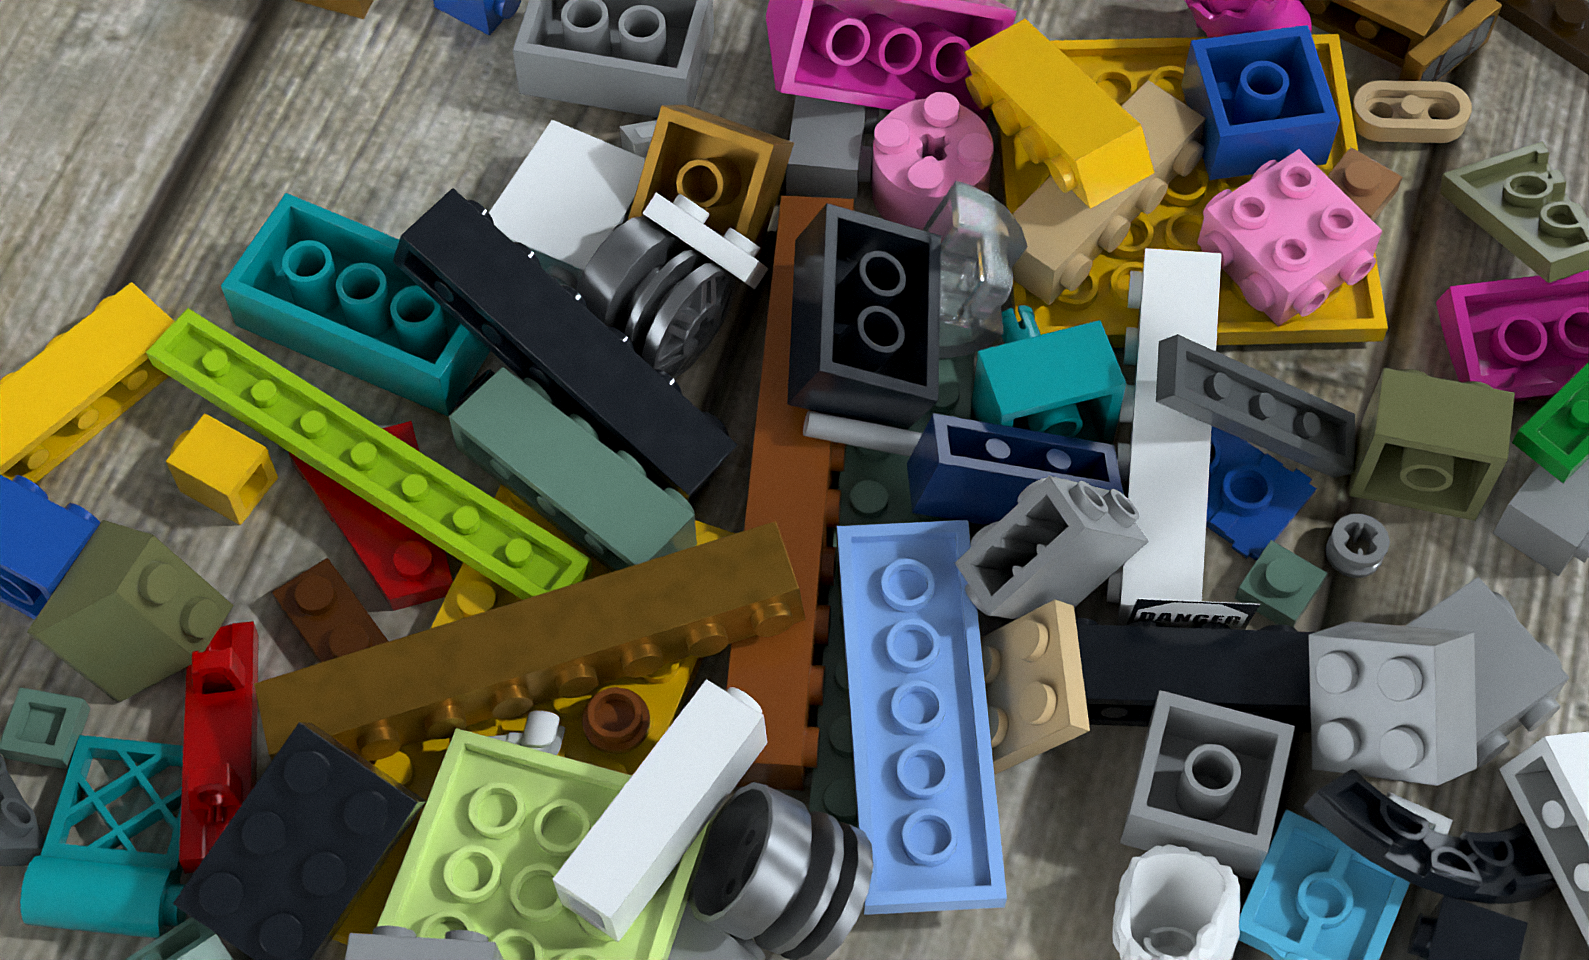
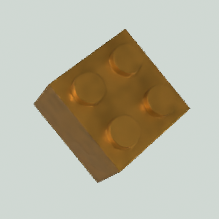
M662 105L628 220L633 217L645 216L643 212L656 192L671 203L674 202L680 193L710 214L704 225L722 237L731 227L762 249L794 142L687 105ZM761 249L754 258H758L760 256Z

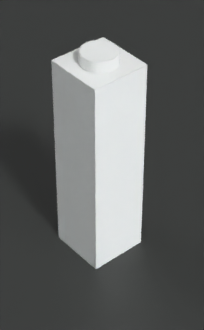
M705 680L552 879L562 905L617 942L621 940L684 853L768 743L762 709L752 697L734 687H729L725 691L709 680Z

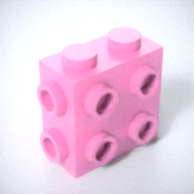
M1298 149L1279 162L1276 160L1266 162L1253 174L1250 181L1233 192L1230 189H1226L1214 196L1203 211L1204 219L1198 245L1201 247L1202 252L1221 253V269L1241 288L1247 302L1256 310L1264 311L1277 326H1280L1298 313L1303 317L1313 313L1324 303L1329 293L1344 282L1351 286L1363 279L1376 263V259L1373 256L1382 230Z

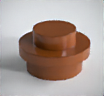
M611 687L600 691L588 701L582 714V727L585 737L594 748L603 753L617 755L634 750L645 740L650 729V714L645 701L635 692L625 688Z

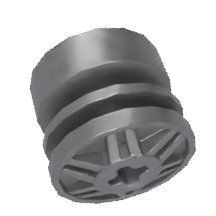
M647 216L633 217L617 227L599 246L586 265L575 290L585 300L588 310L607 327H614L624 333L633 344L635 352L653 369L662 370L673 379H676L700 358L719 332L731 308L735 294V276L717 263L711 262L708 257L698 250L685 251L684 243L677 236Z
M753 782L739 789L722 806L713 820L705 851L690 891L691 909L696 919L744 940L754 937L759 947L778 955L780 954L786 959L826 960L841 946L855 925L868 895L873 871L872 844L864 831L852 825L838 822L835 817L818 811L809 813L803 802L767 785Z

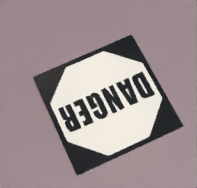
M1137 598L1126 626L1139 620H1152L1162 623L1165 627L1193 628L1198 624L1217 622L1226 624L1231 629L1245 630L1260 604Z

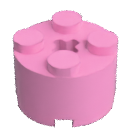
M936 92L930 94L926 99L905 103L891 111L881 120L874 129L871 178L872 199L880 215L885 220L929 231L930 233L941 235V237L956 234L972 225L980 217L989 193L994 153L993 139L984 121L972 110L959 104L955 96L946 92Z

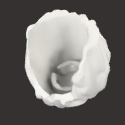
M1173 844L1154 846L1140 857H1133L1128 869L1121 877L1113 917V944L1120 953V959L1231 960L1240 935V885L1238 877L1233 874L1231 867L1220 865L1215 857L1203 856L1197 851L1190 852L1186 847H1177Z

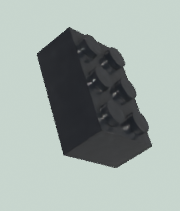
M825 204L795 240L787 405L908 430L938 402L941 235L832 204Z
M299 722L173 904L254 960H318L427 801L313 723Z

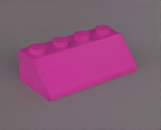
M769 0L766 23L775 89L780 93L894 110L911 101L926 99L930 94L936 92H946L955 96L959 104L972 110L986 124L990 108L980 109L968 91L965 78L970 76L971 72L964 51L1012 26L1017 11L995 0Z

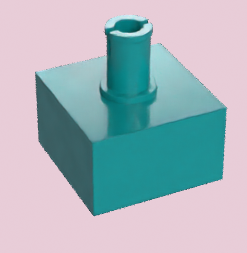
M1025 305L1018 306V312L1021 320L1018 322L1013 308L1000 313L996 317L995 326L997 331L1000 332L1004 344L978 351L971 402V420L1113 445L1126 389V381L1101 320L1041 335L1031 307Z

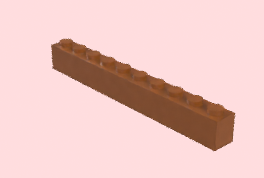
M781 196L744 531L774 521L777 522L800 589L806 620L792 624L788 630L775 636L761 637L756 635L731 643L726 691L729 687L737 688L748 694L759 704L765 719L768 742L735 787H745L755 782L767 785L773 789L804 791L806 767L818 768L821 733L820 727H810L812 705L823 706L826 666L816 665L817 644L829 645L831 606L821 605L823 585L834 586L837 548L827 546L828 528L840 526L842 490L832 489L834 471H845L847 444L803 436L805 417L807 412L811 410L787 405L795 240L826 203L854 211V199Z

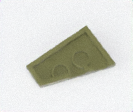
M1543 141L1442 173L1440 194L1547 283L1589 270V219L1581 205L1571 202L1565 192L1566 180L1560 170H1552L1548 163L1549 151Z

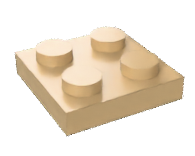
M1053 600L980 638L994 775L1090 731L1073 605Z

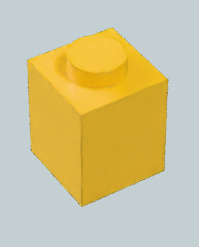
M205 413L191 430L184 431L176 439L171 448L170 456L166 460L180 492L240 526L278 479L267 447Z

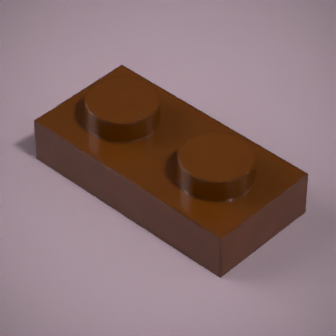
M328 558L272 592L277 605L319 663L389 642Z

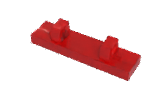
M254 621L232 623L220 627L204 652H192V664L186 667L179 861L185 874L196 871L256 785L258 700L254 683L258 682L259 635Z

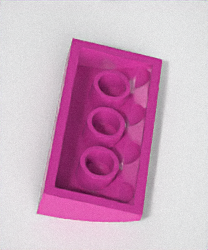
M1589 270L1547 283L1538 275L1450 286L1436 301L1444 338L1459 382H1482L1490 385L1493 389L1514 392V402L1551 398L1589 362Z

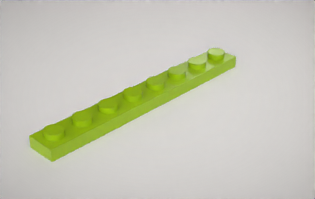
M189 308L176 319L146 352L151 364L160 371L522 600L585 581L593 571L591 558Z

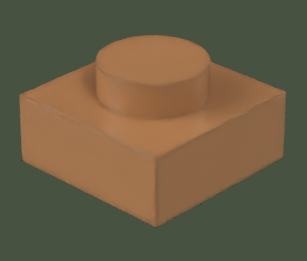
M1350 147L1327 176L1373 222L1398 191L1403 178L1401 175Z

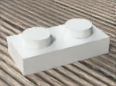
M656 192L643 212L645 216L704 254L753 289L758 286L768 271L766 266L754 258L761 249L758 245L731 227L722 237L704 225L710 214L680 193L674 202L671 203Z

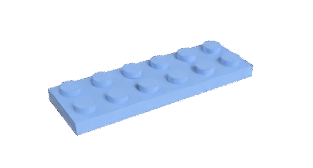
M968 520L837 526L836 541L858 829L865 832L872 844L873 871L869 891L863 904L864 915L1005 907L1007 894L977 607L966 594L965 586L968 583L955 565V562L971 548Z

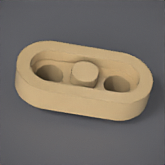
M1378 80L1366 83L1358 89L1351 110L1355 131L1366 139L1377 142L1447 143L1457 139L1464 132L1472 112V104L1468 95L1462 89L1447 82Z

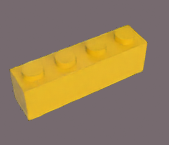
M1026 18L964 51L971 75L965 78V82L976 105L982 110L989 107L993 111L1002 131L1007 136L1016 134L1020 138L1027 155L1035 164L1043 161L1048 166L1055 183L1062 192L1067 193L1072 190L1091 209L1155 173L1141 124Z
M129 283L115 295L103 299L86 318L68 332L54 337L41 353L16 372L9 373L0 380V475L10 480L15 475H21L37 483L169 377L151 364L146 352L175 321L134 283Z

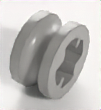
M1349 514L1344 516L1334 525L1331 536L1328 539L1326 545L1327 559L1332 567L1342 575L1352 578L1367 577L1376 572L1388 552L1390 544L1388 532L1382 523L1365 514ZM1349 536L1353 537V542H1357L1358 537H1362L1369 542L1370 546L1366 555H1363L1361 548L1357 554L1346 548Z

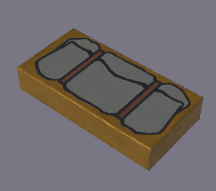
M1496 0L1473 1L1407 53L1398 81H1439L1488 42L1502 5Z

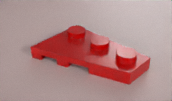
M412 421L382 428L420 452ZM288 452L293 466L302 479L308 483L319 499L320 505L332 523L334 522L352 547L354 555L393 611L446 597L453 579L445 550Z

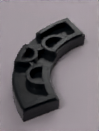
M1353 768L1316 791L1303 806L1326 829L1369 861L1393 875L1441 895L1470 902L1512 904L1541 897L1558 887L1530 829L1522 822L1511 828L1496 832L1464 831L1460 837L1439 833L1429 829L1426 818L1394 802L1366 781Z

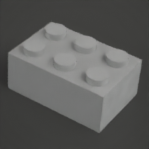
M529 0L512 50L519 94L658 117L662 105H687L693 107L714 35L713 0Z

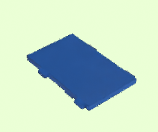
M1212 426L1206 527L1231 543V548L1246 559L1251 557L1257 561L1270 540L1275 542L1312 497L1317 488L1310 484L1312 478L1297 468L1292 472L1284 467L1280 461L1268 453H1263L1244 439Z

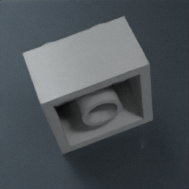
M1349 621L1309 634L1312 769L1346 773L1353 768L1361 776L1438 786L1477 768L1474 632Z
M1159 690L1149 721L1120 844L1146 851L1154 846H1165L1167 844L1186 847L1190 852L1197 851L1203 856L1215 857L1220 865L1231 867L1234 875L1254 880L1269 850L1295 726Z

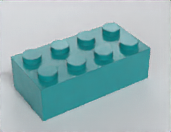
M288 193L284 194L221 285L237 327L448 417L456 407L455 401L469 386L490 352L483 343L392 262L399 239Z

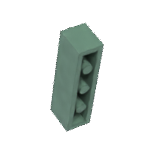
M502 366L449 416L456 448L611 572L697 545L695 513L690 503L676 490L666 488L663 491L646 478L644 469L631 455L621 450L614 453L599 441L595 430L582 417L576 414H571L568 417L552 405L549 395L534 380L524 378L521 381Z

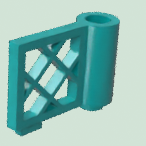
M79 735L41 855L35 856L31 860L24 875L21 888L20 910L25 924L158 939L172 930L174 926H178L186 920L187 913L173 904L185 887V884H180L183 868L179 861L182 787L161 799L148 781L149 778L169 766L183 767V745ZM93 758L119 760L129 771L97 792H94L86 781ZM139 785L153 805L119 826L105 806ZM83 792L87 798L80 801V797ZM180 808L176 819L172 812ZM96 811L110 829L109 833L88 846L66 844L71 827ZM164 819L173 831L167 854L138 852L129 839L159 820ZM121 845L124 850H119L115 848Z

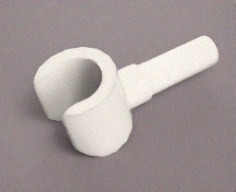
M536 710L528 714L523 733L511 732L505 735L488 737L557 755L561 748L565 727L558 725L559 717L556 714Z

